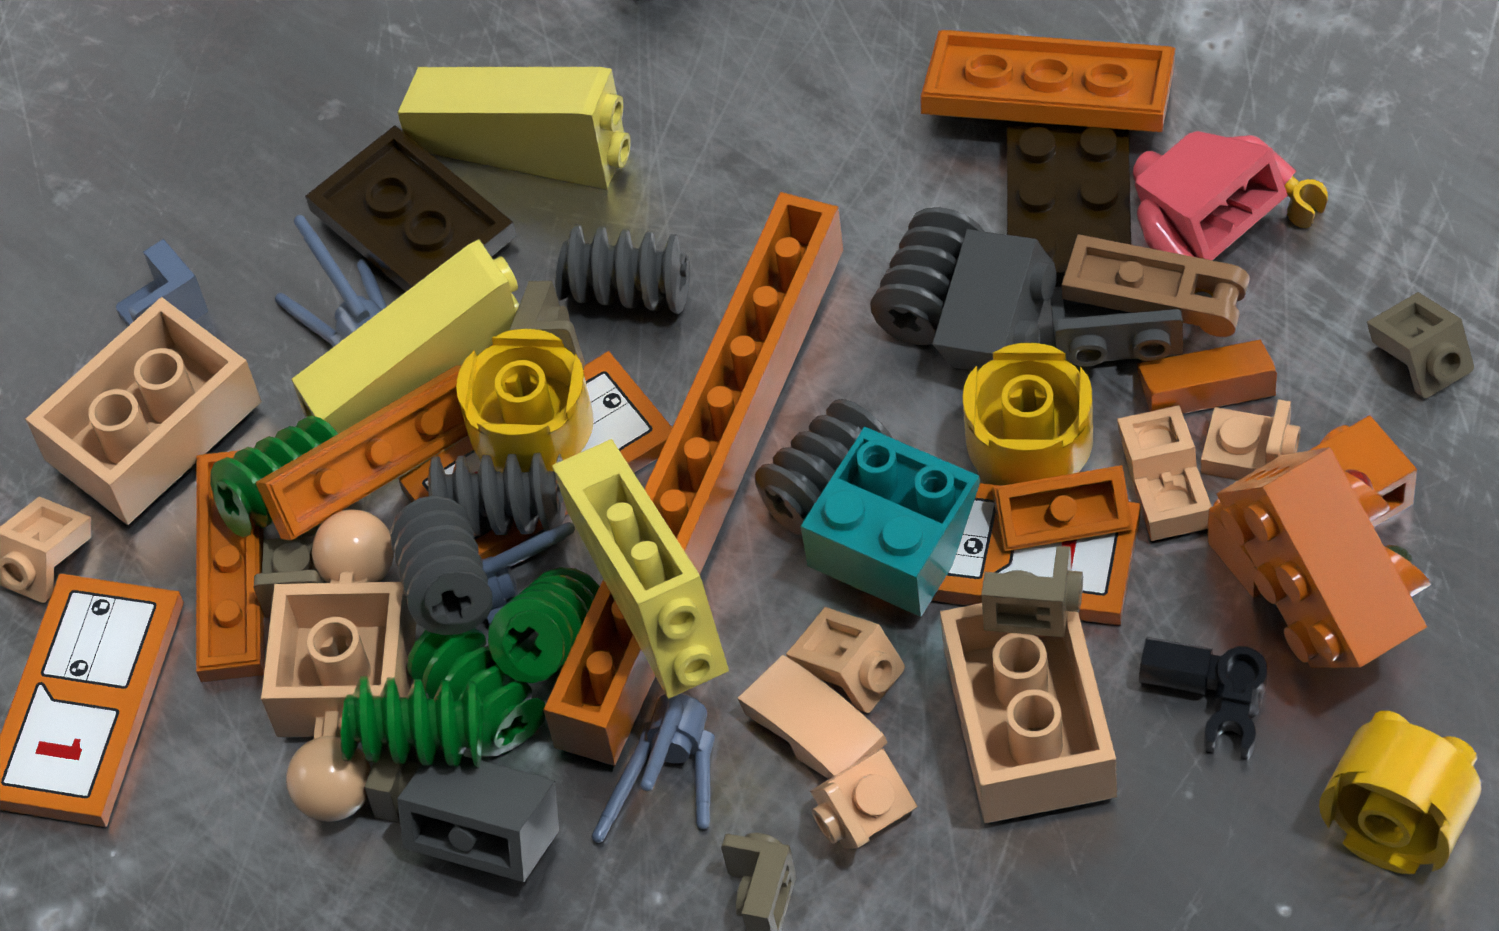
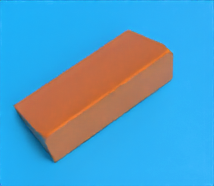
M1261 339L1137 363V370L1149 412L1179 405L1182 414L1276 396V368Z
M1122 465L991 488L1004 552L1133 530Z

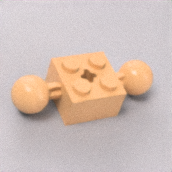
M353 509L338 512L327 518L314 536L312 543L313 562L319 575L327 583L274 584L261 700L277 737L314 736V739L301 746L290 760L286 773V785L292 802L303 814L312 819L325 822L339 821L353 815L368 798L365 784L371 767L364 753L357 747L350 761L342 759L341 722L345 697L348 694L353 695L360 676H368L373 696H380L387 677H394L400 697H407L411 688V677L407 670L408 656L415 644L417 624L408 610L403 583L380 582L389 572L394 559L389 529L375 515Z

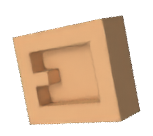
M1278 399L1274 417L1214 407L1201 458V473L1240 480L1281 455L1297 453L1301 426L1290 425L1291 401Z
M40 496L0 526V586L41 603L49 600L54 589V567L91 538V517Z
M824 607L786 653L789 659L805 668L817 678L841 686L855 708L866 713L873 710L905 669V664L879 624Z
M884 748L874 751L810 791L818 806L812 809V814L818 827L829 842L835 844L840 841L844 849H857L870 841V836L918 807Z

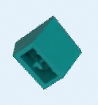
M864 426L801 525L807 566L922 617L953 566L980 485V476Z

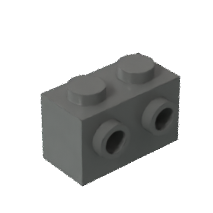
M967 229L933 340V346L952 368L972 371L977 366L978 371L984 364L993 359V352L1004 346L1017 343H1039L1038 320L1044 301H1048L1053 295L1056 285V268L1054 266L1055 263L1037 239Z
M440 749L434 762L430 766L422 765L397 798L403 849L525 882L559 832L555 780L481 761L480 767L477 768L474 765L473 759L463 756L461 763L457 767H450L447 764L443 750Z

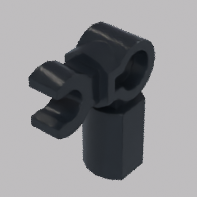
M1146 637L1140 663L1139 683L1204 695L1207 689L1216 690L1213 704L1218 712L1213 714L1206 723L1204 732L1206 752L1214 753L1218 736L1226 731H1233L1241 736V758L1249 759L1254 752L1256 729L1251 718L1257 716L1261 700L1266 692L1268 672L1264 657L1257 650L1250 647H1235L1226 651L1222 656L1213 655V648Z

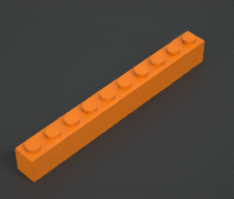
M783 192L779 193L645 486L648 496L699 575L843 253L838 206ZM604 579L543 710L554 748L616 766L655 678V674Z

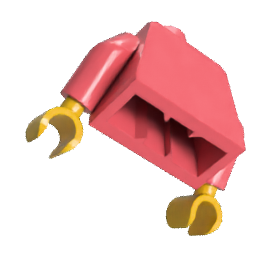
M1200 131L1187 134L1164 155L1153 151H1146L1141 154L1133 168L1135 188L1141 202L1137 209V217L1149 248L1208 260H1214L1287 196L1290 198L1287 207L1289 220L1300 228L1311 227L1315 218V212L1311 206L1320 213L1324 212L1328 201L1327 189L1322 182L1314 179H1305L1299 182L1293 176L1296 170L1271 147L1254 135L1224 137ZM1196 288L1195 293L1204 291L1213 296L1210 290H1204L1199 288Z

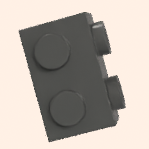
M1062 288L1054 289L1053 295L1050 298L1055 348L1066 353V360L1079 366H1093L1103 361L1137 358L1144 361H1155L1166 356L1183 355V319L1181 310L1131 313L1062 299Z

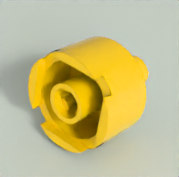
M515 329L503 332L492 337L493 345L484 349L478 355H476L474 350L465 359L458 373L456 384L457 396L471 445L478 455L480 462L483 455L491 456L496 472L503 473L508 454H516L521 471L528 472L534 453H541L547 471H554L552 465L556 464L559 454H561L563 460L579 454L586 446L592 433L594 417L582 363L576 353L574 355L564 346L563 340L552 333L538 329Z
M1012 344L993 352L992 360L984 364L978 371L976 366L968 375L963 388L966 447L969 458L978 470V475L983 483L1003 486L1080 472L1086 464L1093 447L1092 387L1088 375L1081 366L1079 370L1066 360V353L1046 344Z
M1392 711L1376 712L1371 722L1364 724L1355 732L1319 801L1321 817L1328 828L1333 820H1335L1347 833L1342 844L1352 853L1373 865L1401 874H1415L1419 866L1425 864H1433L1432 872L1441 869L1448 861L1481 794L1480 778L1474 768L1477 754L1468 743L1459 738L1451 736L1441 737L1425 728L1410 724L1404 717Z

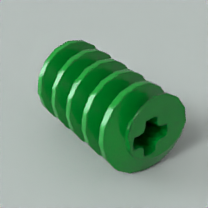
M310 415L298 421L296 427L288 426L278 431L275 437L268 436L256 442L254 448L246 447L237 451L233 458L226 457L215 462L210 473V485L214 502L226 526L233 533L244 538L251 535L252 526L250 519L261 528L272 524V518L255 482L338 434L337 431L322 418Z
M558 567L545 571L495 614L489 626L488 646L493 660L503 673L516 681L536 683L548 679L565 663L600 587L589 574L576 568Z
M474 628L462 634L441 635L425 629L415 642L408 656L407 670L413 681L414 679L422 680L426 696L429 699H434L441 680L449 681L454 700H461L468 681L476 683L484 707L482 756H498L507 753L523 744L536 733L545 720L543 710L545 702L538 698L531 699L532 689L528 683L516 681L503 673L493 660L489 646H485L487 642L482 631Z
M360 676L353 695L348 694L343 705L341 722L342 759L350 761L359 743H361L366 760L376 763L380 759L386 744H388L393 761L396 764H404L413 745H415L422 765L430 766L434 762L439 748L442 747L447 764L450 767H457L461 763L466 749L469 748L474 765L479 768L483 745L484 707L476 683L468 681L461 700H454L449 681L441 680L434 699H427L421 679H414L407 697H400L395 678L387 677L380 696H373L368 676Z

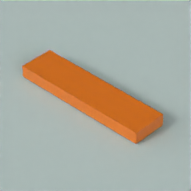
M462 365L452 367L255 482L280 538L284 540L297 538L333 514L344 510L468 436L456 389L457 377Z
M237 451L197 455L196 672L201 682L264 675L265 669L264 613L253 588L254 575L262 573L263 528L254 524L250 519L252 526L251 535L243 538L233 533L226 526L218 512L210 485V473L214 463L226 457L233 458Z

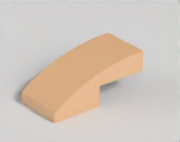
M1180 406L1117 418L1125 458L1150 540L1154 541L1208 529V513L1212 505L1197 468L1195 445Z
M785 655L776 660L738 697V701L746 716L788 741L799 761L828 779L874 751L882 749L887 744L884 734L853 705L815 675Z

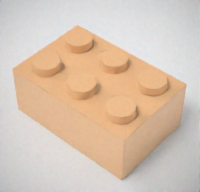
M160 297L26 418V422L44 460L121 521L129 525L197 462V455L206 454L262 401L247 360L164 298Z
M982 603L940 611L944 655L984 824L1116 798V756L1078 612L1068 611L1065 637L985 631Z

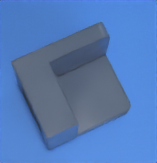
M164 239L143 251L154 280L116 305L120 318L127 326L133 323L160 297L164 298L193 321L209 312L196 276Z

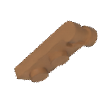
M1077 235L1062 282V299L1131 313L1178 309L1182 311L1183 323L1199 326L1204 332L1216 337H1228L1235 333L1240 316L1236 304L1237 301L1245 297L1250 276L1244 269L1233 264ZM1196 288L1210 290L1213 294L1212 298L1195 295Z

